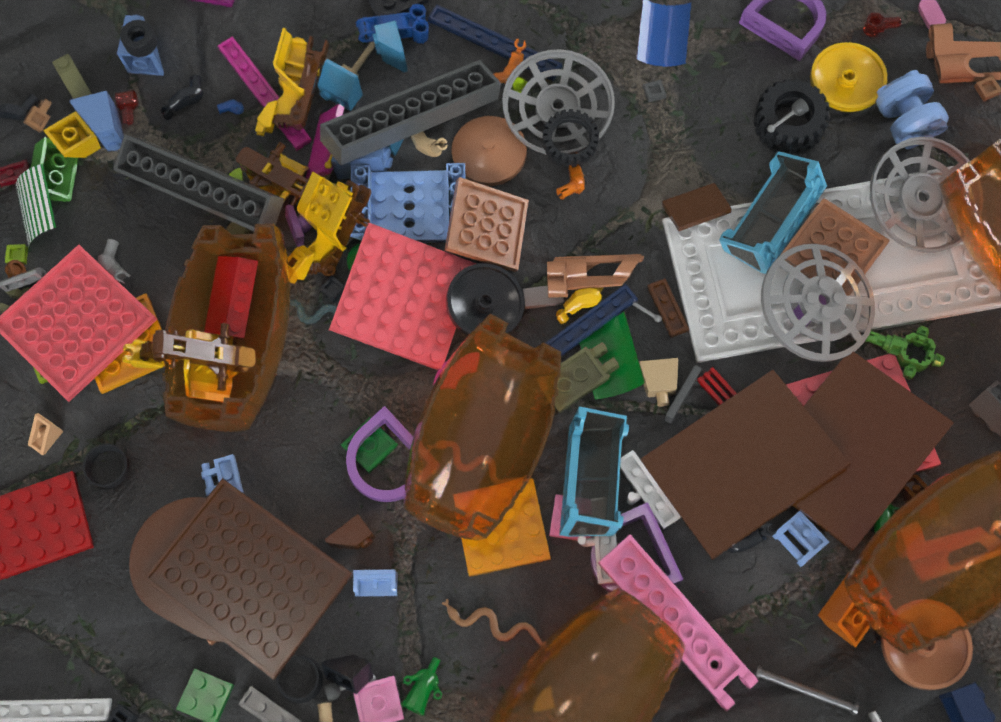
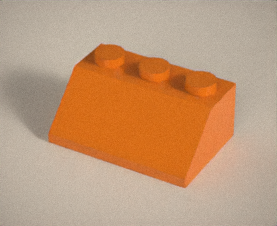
M854 565L818 616L827 627L852 646L857 647L869 630V624L874 623L892 596L874 573Z

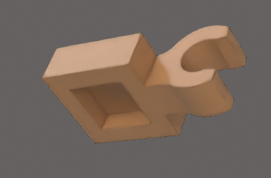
M47 99L41 100L38 108L33 106L23 122L39 133L42 132L51 117L46 112L52 102Z

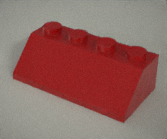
M218 256L204 332L220 335V325L226 323L229 324L230 338L244 340L258 261L241 257Z

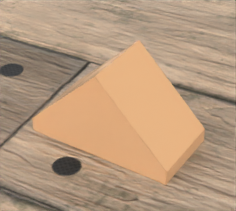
M37 413L34 417L28 446L44 455L63 433V430Z

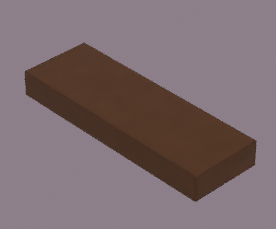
M666 278L648 284L647 289L662 317L670 338L688 332L689 327Z

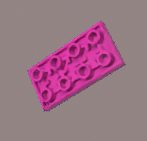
M340 104L319 117L306 179L311 176L312 172L324 177L333 170V166L330 169L325 168V162L328 161L331 153L320 141V124L342 116L344 106Z

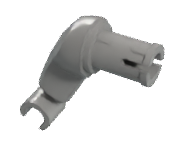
M107 239L103 254L98 256V263L117 281L125 284L124 279L131 275L114 258L119 242Z

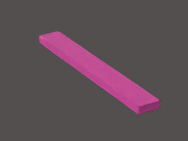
M233 36L218 45V49L263 108L268 102L277 101L280 98ZM279 124V129L296 151L312 142L304 129L296 130L291 126L287 129L286 124H284V128Z

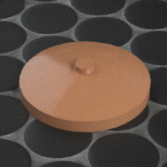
M484 116L469 121L457 132L452 143L453 162L465 163L466 179L485 186H496L513 179L523 168L527 155L526 146L511 132L506 120L497 116ZM518 131V133L524 138L522 132Z
M930 600L909 602L899 607L889 616L882 631V651L889 668L900 680L912 687L922 690L946 688L960 680L970 666L973 646L969 630L958 614L941 603Z

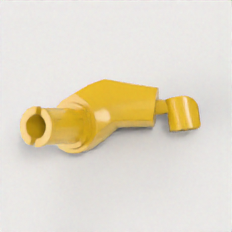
M604 287L575 291L563 304L565 309H560L556 312L559 323L564 324L569 320L567 313L573 315L582 308L596 306L602 300L601 291Z

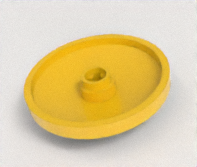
M838 43L827 47L816 57L810 73V82L812 87L816 86L820 89V94L823 93L827 98L826 102L829 103L831 108L845 112H855L867 109L876 103L878 97L877 90L887 84V70L882 59L868 47L857 43Z

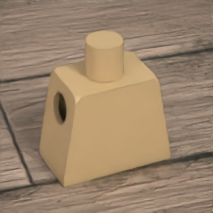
M678 358L640 361L639 365L645 382L643 385L647 397H656L657 406H668L669 395H675L677 390Z

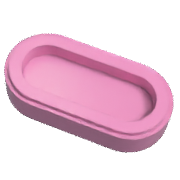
M936 0L920 1L918 11L928 29L931 24L946 23V18Z

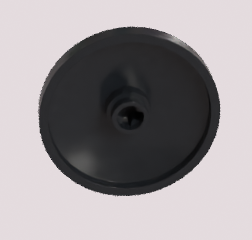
M474 264L464 268L453 278L446 295V308L453 324L465 335L478 340L489 341L506 336L517 326L524 312L525 301L520 284L508 271L493 264Z

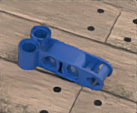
M415 4L411 6L408 13L360 18L356 21L360 34L358 39L363 43L374 42L372 34L376 33L375 25L396 21L400 39L412 37L417 43H425L428 40L429 24L425 21L426 9L423 5Z

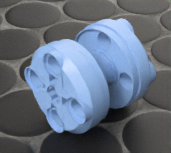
M918 70L910 71L877 90L876 104L883 116L887 118L900 116L890 128L896 144L915 137H935L948 129L946 124L949 116L945 108L938 102L924 104L933 95L934 89L929 77L925 74H920ZM918 145L907 146L905 148L913 149Z

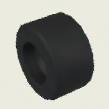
M130 21L125 24L120 32V40L127 52L132 56L145 57L151 54L157 46V37L150 24L146 21ZM144 36L141 40L134 41L135 38Z

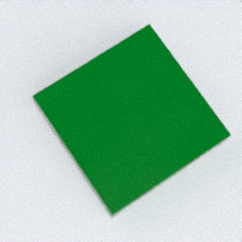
M370 417L341 444L346 451L353 436L371 419ZM379 427L361 444L356 455V461L370 474L398 444Z

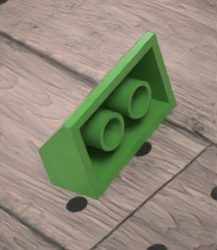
M44 137L35 144L31 167L43 164L50 201H71L78 158L64 157L52 141Z

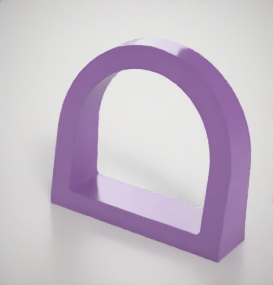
M753 0L743 10L739 24L800 61L816 42L824 27L826 11L822 1L799 0L811 10L814 17V27L803 39H799L758 13L765 4L772 0Z
M385 406L356 432L350 441L346 455L347 472L354 487L364 496L379 502H393L409 496L439 469V464ZM383 424H386L424 465L406 484L393 490H379L369 486L360 477L356 468V455L361 444Z
M647 502L622 513V527L640 519L643 521L667 573V577L674 585L680 584L683 580L682 575L649 503ZM592 546L590 562L592 571L598 581L595 546ZM615 583L600 584L611 594L628 599Z

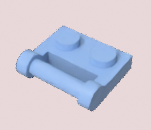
M800 511L772 536L775 540L778 539L798 561L797 564L800 567L829 543L822 533ZM787 530L807 550V554L803 555L784 535Z

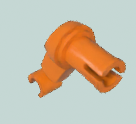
M519 39L515 40V47L517 49L512 52L505 70L500 73H493L501 83L506 85L507 78L523 61L524 54L521 52L526 48L525 40L522 47L517 46Z
M579 164L576 167L569 165V183L556 189L557 195L562 194L559 196L560 199L563 200L573 193L580 194L583 192L585 180Z

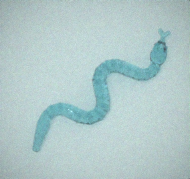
M290 299L273 307L272 311L293 305L296 307L297 316L301 322L314 324L326 312L330 311L334 315L337 307L326 304L321 306L313 316L307 317L301 302Z

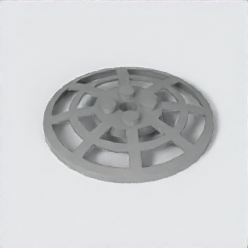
M561 49L539 52L522 61L507 79L502 98L504 117L511 132L525 146L543 154H546L544 148L529 143L518 131L528 128L534 135L543 139V133L534 128L533 125L540 121L546 124L551 116L554 117L555 113L558 112L560 114L561 110L568 112L569 109H573V112L581 110V114L587 113L589 118H593V121L595 118L606 119L599 132L600 139L611 123L615 105L611 82L600 66L582 54ZM546 59H565L563 70L552 69L541 73L536 65L537 62ZM576 61L588 67L597 75V78L588 83L580 75L571 72L572 62ZM529 67L534 77L525 85L522 93L511 90L516 78ZM561 76L560 84L548 85L544 78ZM572 78L580 83L583 88L576 92L567 86L568 79ZM538 82L542 90L537 98L528 96L529 90ZM603 84L607 93L608 111L597 110V99L593 90ZM586 94L590 97L591 110L580 108V98ZM509 97L519 100V111L523 121L513 125L508 111ZM560 102L563 108L555 109L553 104ZM525 103L535 105L537 115L528 119L525 112ZM567 122L555 128L552 134L553 142H566L576 139L581 145L579 148L561 152L575 154L586 149L589 142L582 135L587 131L584 127L578 130L574 123ZM567 127L572 133L564 137H554L556 128Z
M915 137L901 141L880 158L871 176L870 201L876 220L891 239L907 249L922 253H935L952 248L971 234L979 220L983 201L981 183L977 172L970 160L960 150L943 140L933 137ZM924 145L921 157H912L901 162L896 154V151L907 146ZM936 147L947 152L958 164L949 170L942 163L930 158L931 148ZM889 157L894 168L887 176L884 186L875 184L879 169ZM920 163L919 173L910 177L904 167ZM928 165L937 168L943 175L937 179L927 174ZM963 169L970 181L973 199H961L960 188L954 176ZM897 172L903 180L899 190L890 188ZM947 181L951 184L954 198L946 197L943 184ZM875 192L884 195L885 207L890 216L886 222H884L878 210ZM919 192L925 194V202L919 199ZM889 196L899 198L901 209L896 213L893 212ZM945 205L953 206L950 217L945 221L939 213ZM960 207H972L967 225L958 234L951 225L956 220ZM906 214L915 219V229L906 226L900 219ZM932 218L939 225L937 229L923 231V220ZM896 224L903 231L915 235L916 246L901 240L890 228ZM942 232L947 233L953 239L937 247L926 248L924 246V237L935 236Z
M803 244L793 247L773 261L763 279L761 305L766 323L776 339L790 352L799 357L818 362L835 361L855 352L869 336L875 316L873 292L868 279L860 267L841 251L820 244ZM806 249H811L814 259L804 261L796 267L785 261L792 254ZM820 250L833 253L848 264L843 269L834 262L823 260ZM816 265L817 276L808 279L800 272L806 267ZM824 266L840 272V275L835 280L826 276ZM778 267H781L789 273L783 286L782 295L770 296L772 279ZM853 270L861 279L868 298L861 297L858 286L850 275ZM796 278L803 285L799 290V294L790 295L792 281ZM846 279L850 283L855 296H846L841 286ZM819 295H822V296L825 297V299H826V304H825V305H823V304L820 303V301H819ZM783 303L785 312L794 325L786 334L778 325L771 304ZM791 303H799L800 309L804 314L800 320L795 316ZM847 304L856 305L852 321L844 314ZM862 305L869 306L868 324L863 335L855 327L861 315ZM839 319L846 328L839 333L830 335V323ZM810 321L822 324V334L815 333L805 326ZM801 332L811 339L822 341L821 353L806 350L795 344L792 339ZM849 333L856 341L853 346L844 351L830 354V341L841 339Z

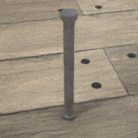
M758 665L754 675L757 679L759 677L851 711L852 715H856L858 712V702L854 701L852 703L763 670L762 666Z

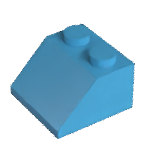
M396 21L375 25L376 33L372 35L377 55L381 54L383 62L403 72H407L404 50Z
M326 59L318 82L320 95L325 100H331L336 105L340 104L345 109L351 111L363 95L358 75Z

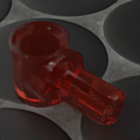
M873 12L868 15L863 32L869 37H875L880 32H884L885 29L899 28L901 26V18H884L880 13Z
M135 90L115 93L117 107L122 111L123 123L132 125L134 123L133 111L138 106Z

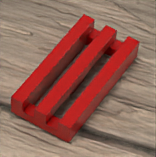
M713 367L697 379V382L718 405L724 402L704 381L705 379L712 384L726 401L730 397L710 375L719 382L731 397L737 394Z

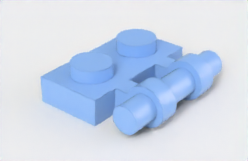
M233 454L215 459V468L210 469L209 463L201 465L203 471L201 476L205 480L207 488L205 493L207 497L216 487L213 482L214 476L218 477V482L223 478L244 493L236 459Z

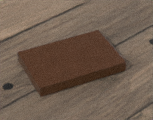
M715 183L662 201L663 208L678 231L730 214L732 208Z

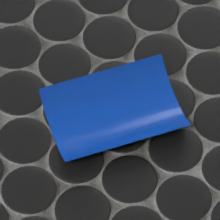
M643 0L637 53L639 61L665 67L686 64L691 2L670 6Z

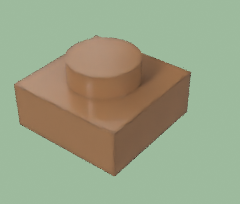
M993 76L976 82L974 85L983 101L1001 94V88Z

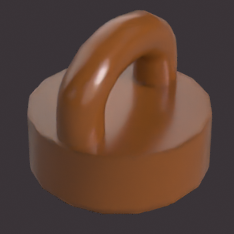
M11 260L5 266V272L8 278L26 272V268L22 262Z

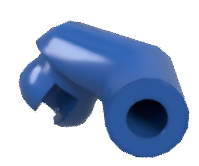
M229 100L217 105L220 114L230 111L239 115L244 111V106L235 100Z

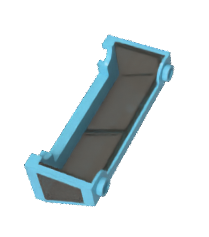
M778 151L769 164L772 174L735 230L727 229L721 234L719 241L724 251L759 272L766 274L773 261L780 256L796 235L827 187L818 161Z
M578 407L569 425L559 535L566 537L614 536L617 530L622 528L623 516L617 510L622 439L628 435L629 425L626 424L627 416Z

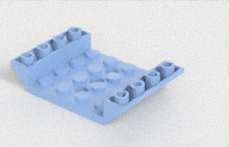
M446 163V170L371 172L370 165L351 166V181L358 186L361 184L365 185L371 190V196L367 205L361 212L365 218L369 219L370 223L421 243L446 242L456 180L459 177L466 179L465 163ZM407 187H413L415 189L412 193H406L404 191ZM407 204H413L415 206L414 209L410 211L406 210L404 207ZM407 221H413L415 223V225L411 228L405 227L404 224ZM356 223L351 237L362 241L367 227Z

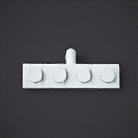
M634 450L621 457L620 469L636 491V493L630 492L628 494L627 503L633 505L641 499L644 504L648 502L656 521L663 530L681 518Z
M607 498L591 499L593 518L606 520ZM593 524L594 532L605 531V526ZM616 533L614 536H594V538L579 536L578 543L583 547L595 546L598 584L614 583L598 562L617 546Z

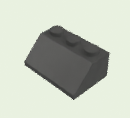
M996 380L973 400L969 406L974 415L981 417L986 422L987 427L1001 437V383Z

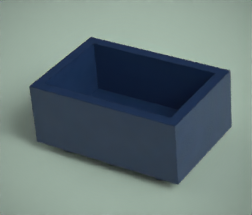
M976 683L939 695L950 722L995 721L992 710L987 708L984 701L985 694Z

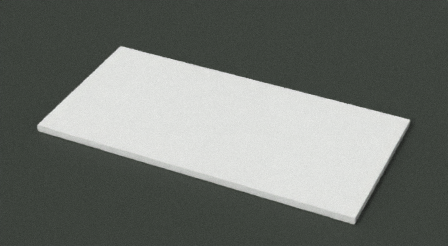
M938 169L927 171V174L937 179L943 175ZM963 169L954 176L960 188L961 199H973ZM919 172L909 174V176L911 177L912 175L918 174ZM900 176L893 178L890 188L900 189L903 183ZM887 178L876 180L875 184L884 186ZM871 181L825 189L805 219L806 221L822 199L825 198L890 240L865 274L871 286L875 302V316L871 331L1001 308V280L980 217L971 234L958 245L935 253L913 251L891 239L879 225L870 201ZM947 181L943 184L946 197L954 198L951 184ZM875 192L878 210L882 219L886 222L890 216L885 207L884 195ZM919 192V199L925 202L926 196L924 193ZM801 194L769 199L763 210L784 222ZM889 196L893 212L896 213L901 209L899 198ZM752 202L730 206L732 208L730 214L682 231L677 230L670 217L662 219L696 363L784 347L772 334L763 315L761 288L765 274L726 253L719 241L721 234L727 229L735 230ZM945 205L939 213L945 221L950 217L953 206ZM960 207L958 216L951 225L958 234L967 225L972 207ZM760 213L741 243L755 247L757 243L771 242L782 224ZM907 214L900 219L906 226L915 229V219ZM932 218L923 220V231L939 228V225ZM896 224L890 228L901 240L916 246L915 235L903 231ZM942 232L935 236L924 237V246L926 248L937 247L953 239L947 233ZM740 248L735 250V254L759 267L753 252ZM778 267L772 279L770 296L782 295L783 286L789 273L781 267ZM796 278L792 281L790 295L799 294V290L803 285ZM860 281L857 285L861 297L868 298L862 281ZM783 303L771 304L774 317L781 330L786 334L794 325L789 320ZM791 303L792 310H794L799 305V303ZM847 304L844 312L850 321H852L855 314L856 305ZM862 305L861 315L855 326L859 333H864L869 319V306ZM839 319L830 323V335L839 333L846 328ZM811 321L806 327L815 333L822 334V324ZM801 332L792 339L797 345L817 341L805 336Z

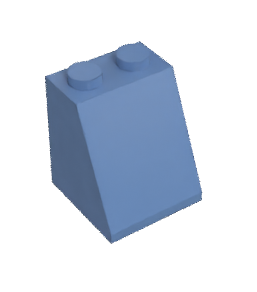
M125 15L123 27L130 21H145V19L139 15ZM139 36L135 38L134 41H139L144 36ZM120 40L117 54L128 73L164 75L157 46L151 54L145 57H135L127 52Z
M103 91L70 100L73 108L96 135V138L107 151L119 150L124 135L119 110L108 92Z
M386 146L341 166L334 157H332L331 163L337 179L351 178V166L370 165L371 172H386L388 168H391L393 158H391L390 154L391 149H389V146Z

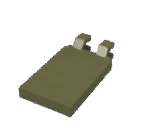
M603 342L592 349L584 347L537 379V382L559 413L607 382L609 377H611L609 374L619 368V363L615 358L610 359L603 365L598 358L608 353L607 347Z

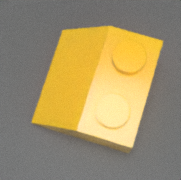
M76 111L43 130L64 157L86 158L101 149L96 135Z

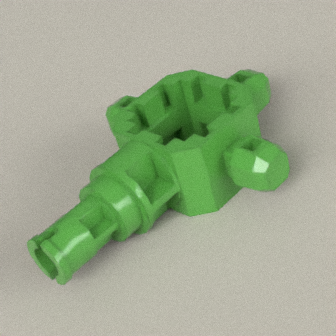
M920 326L916 333L908 334L905 338L894 334L892 336L888 334L884 336L870 331L869 336L865 340V342L881 346L882 350H885L886 353L895 355L899 365L904 367L903 377L909 380L915 376L916 372L924 371L930 363L932 366L942 367L945 361L943 355L934 354L936 345L933 339L928 338L929 329L924 326ZM911 343H914L913 345L917 347L922 346L923 350H925L926 355L921 363L913 358L908 359L909 356L906 355V349Z

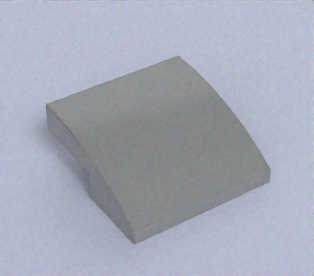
M38 267L1 280L0 288L5 292L18 289L39 281L47 273L44 269Z

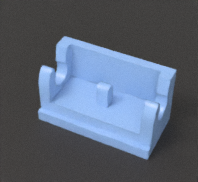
M353 570V592H355L356 597L397 596L398 573L396 570Z

